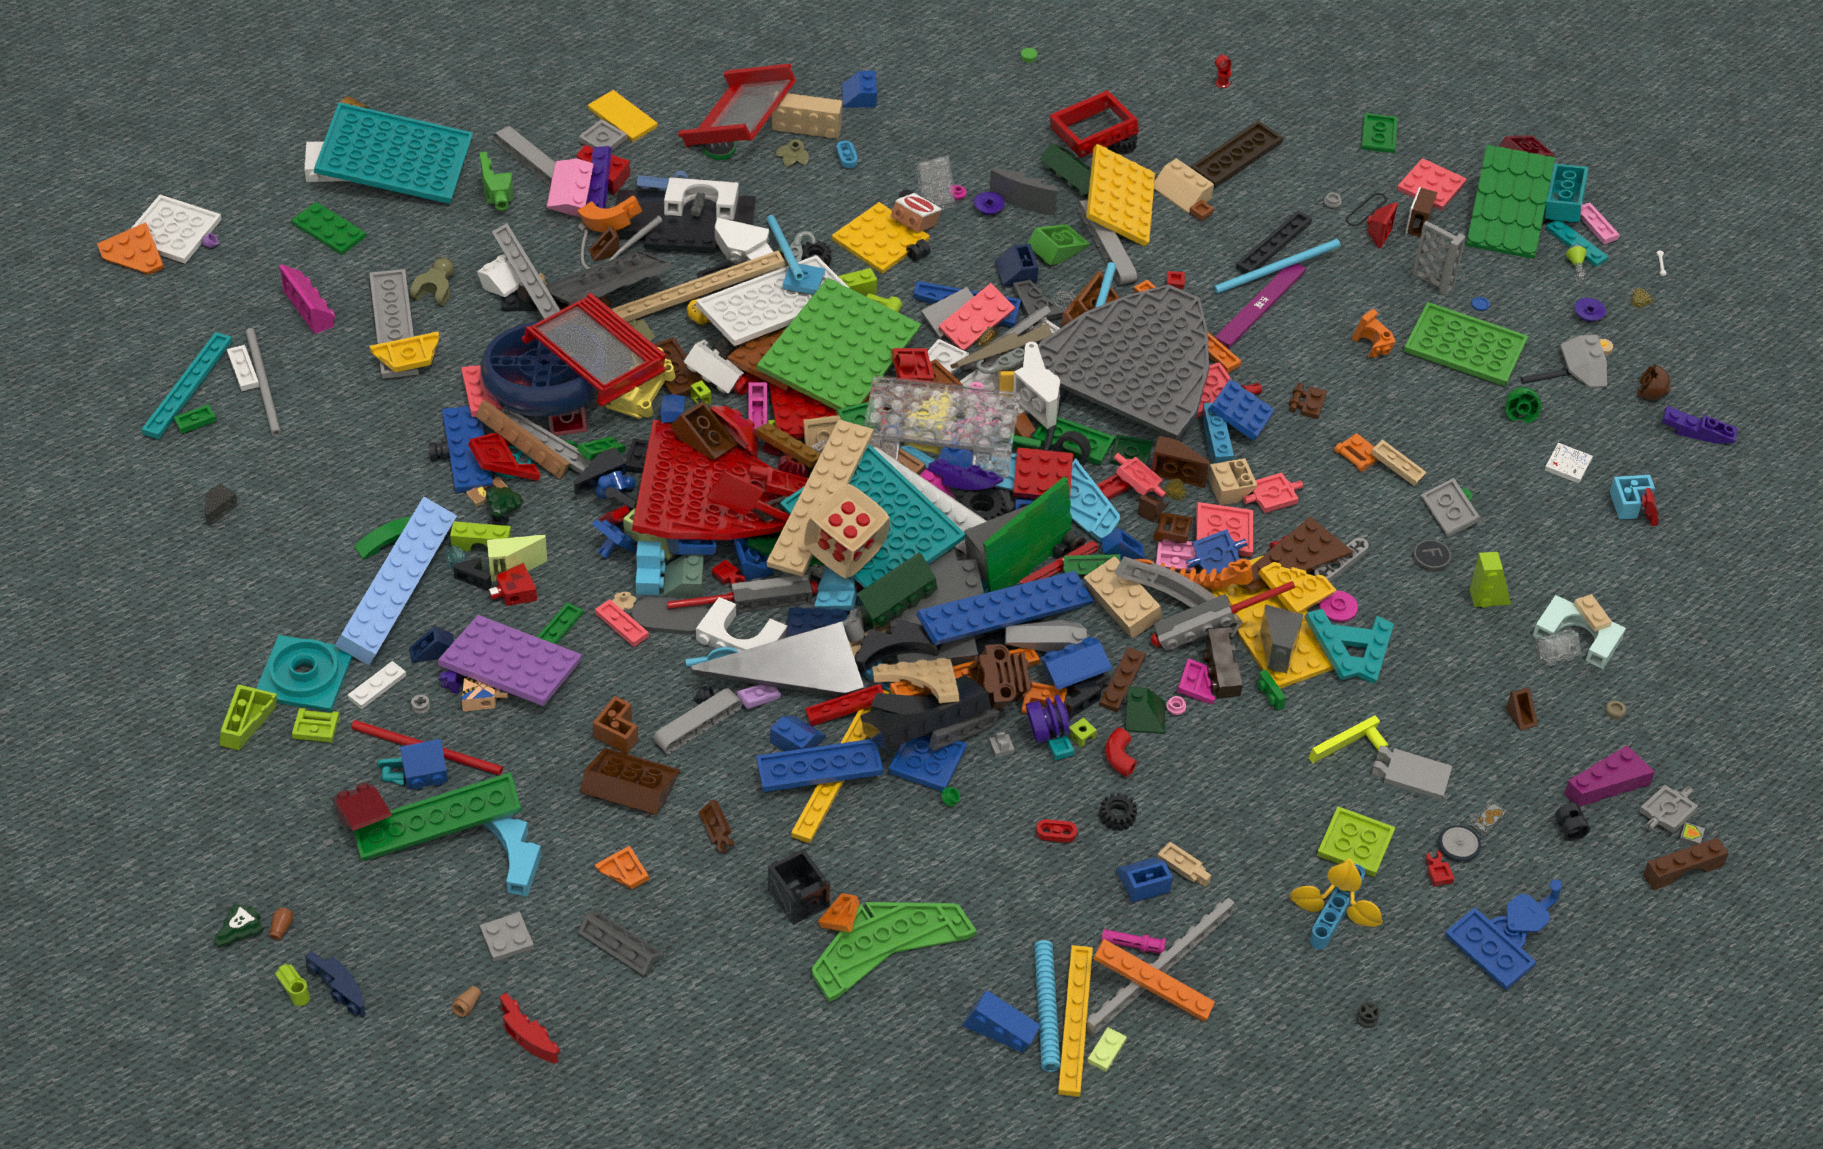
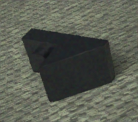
M519 285L518 295L502 296L501 299L502 312L538 311L529 293L521 285Z
M481 558L457 563L453 566L454 579L486 591L492 587L491 574L482 571Z

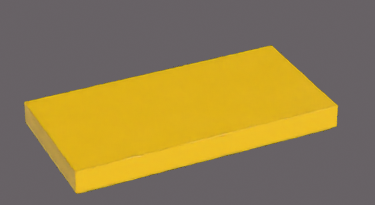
M614 90L588 104V109L626 133L627 139L631 142L658 128L656 121Z

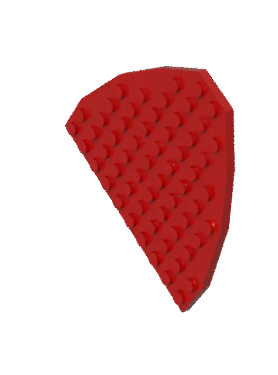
M653 419L631 531L668 539L732 540L772 534L784 528L786 522L777 518L765 521L755 512L758 509L754 507L744 516L706 498V495L724 471L764 489L763 494L758 500L777 508L774 504L782 502L786 497L768 493L765 491V482L762 478L748 475L750 463L765 468L771 466L736 446L717 459L712 460L681 441L670 427L672 423H662V421Z

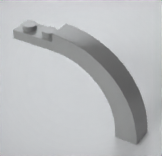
M1123 557L1115 571L1118 577L1163 591L1191 608L1216 598L1215 595L1194 581L1153 562L1149 565ZM1235 614L1237 622L1228 626L1232 628L1231 637H1234L1243 622L1237 614Z

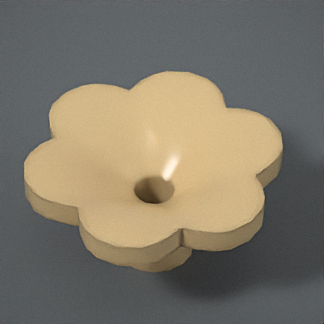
M630 592L617 593L614 595L615 599L612 600L622 610L632 609L634 607L633 603L636 602V598L631 596Z

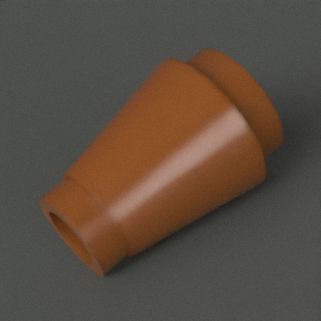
M282 907L274 911L269 934L271 939L281 940L294 920L292 911Z

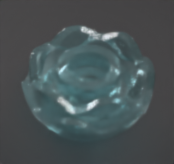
M456 545L448 547V550L445 552L446 565L453 569L455 564L464 562V551Z

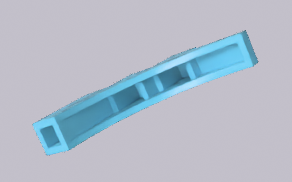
M514 814L483 823L482 825L491 830L501 841L509 859L508 893L528 896L541 859V846L531 842L525 843L528 835L527 822L520 819H512Z

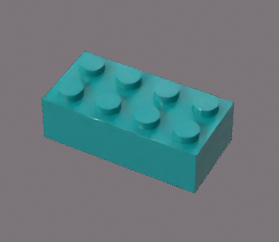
M1554 164L1546 201L1545 219L1580 222L1589 167Z

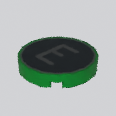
M736 142L702 144V150L707 157L710 156L714 160H724L730 158L735 153Z

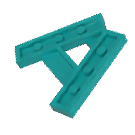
M1323 609L1306 613L1304 616L1305 620L1340 680L1357 676L1375 684L1380 673L1394 623L1376 616L1371 629L1333 625ZM1344 645L1365 648L1363 656H1350Z

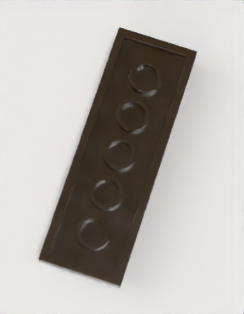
M1257 121L1191 165L1190 168L1212 182L1214 188H1216L1281 144L1283 137L1260 121Z

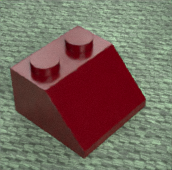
M584 407L566 414L547 416L550 433L555 436L588 432Z

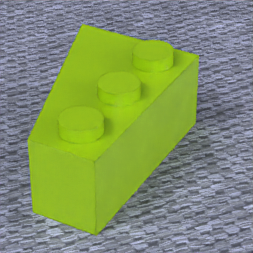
M1485 552L1478 555L1469 589L1474 607L1486 608L1489 606L1511 605L1498 552Z
M237 685L220 731V746L240 750L276 708L277 694Z

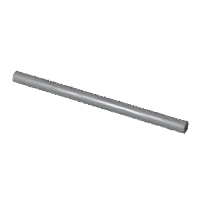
M249 328L246 330V336L272 436L280 435L281 431L255 330Z

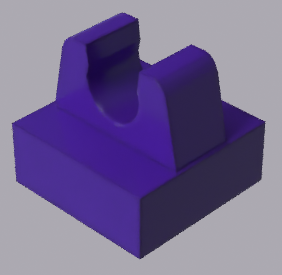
M452 670L441 672L439 681H442V688H449L451 693L459 694L462 683L461 674Z

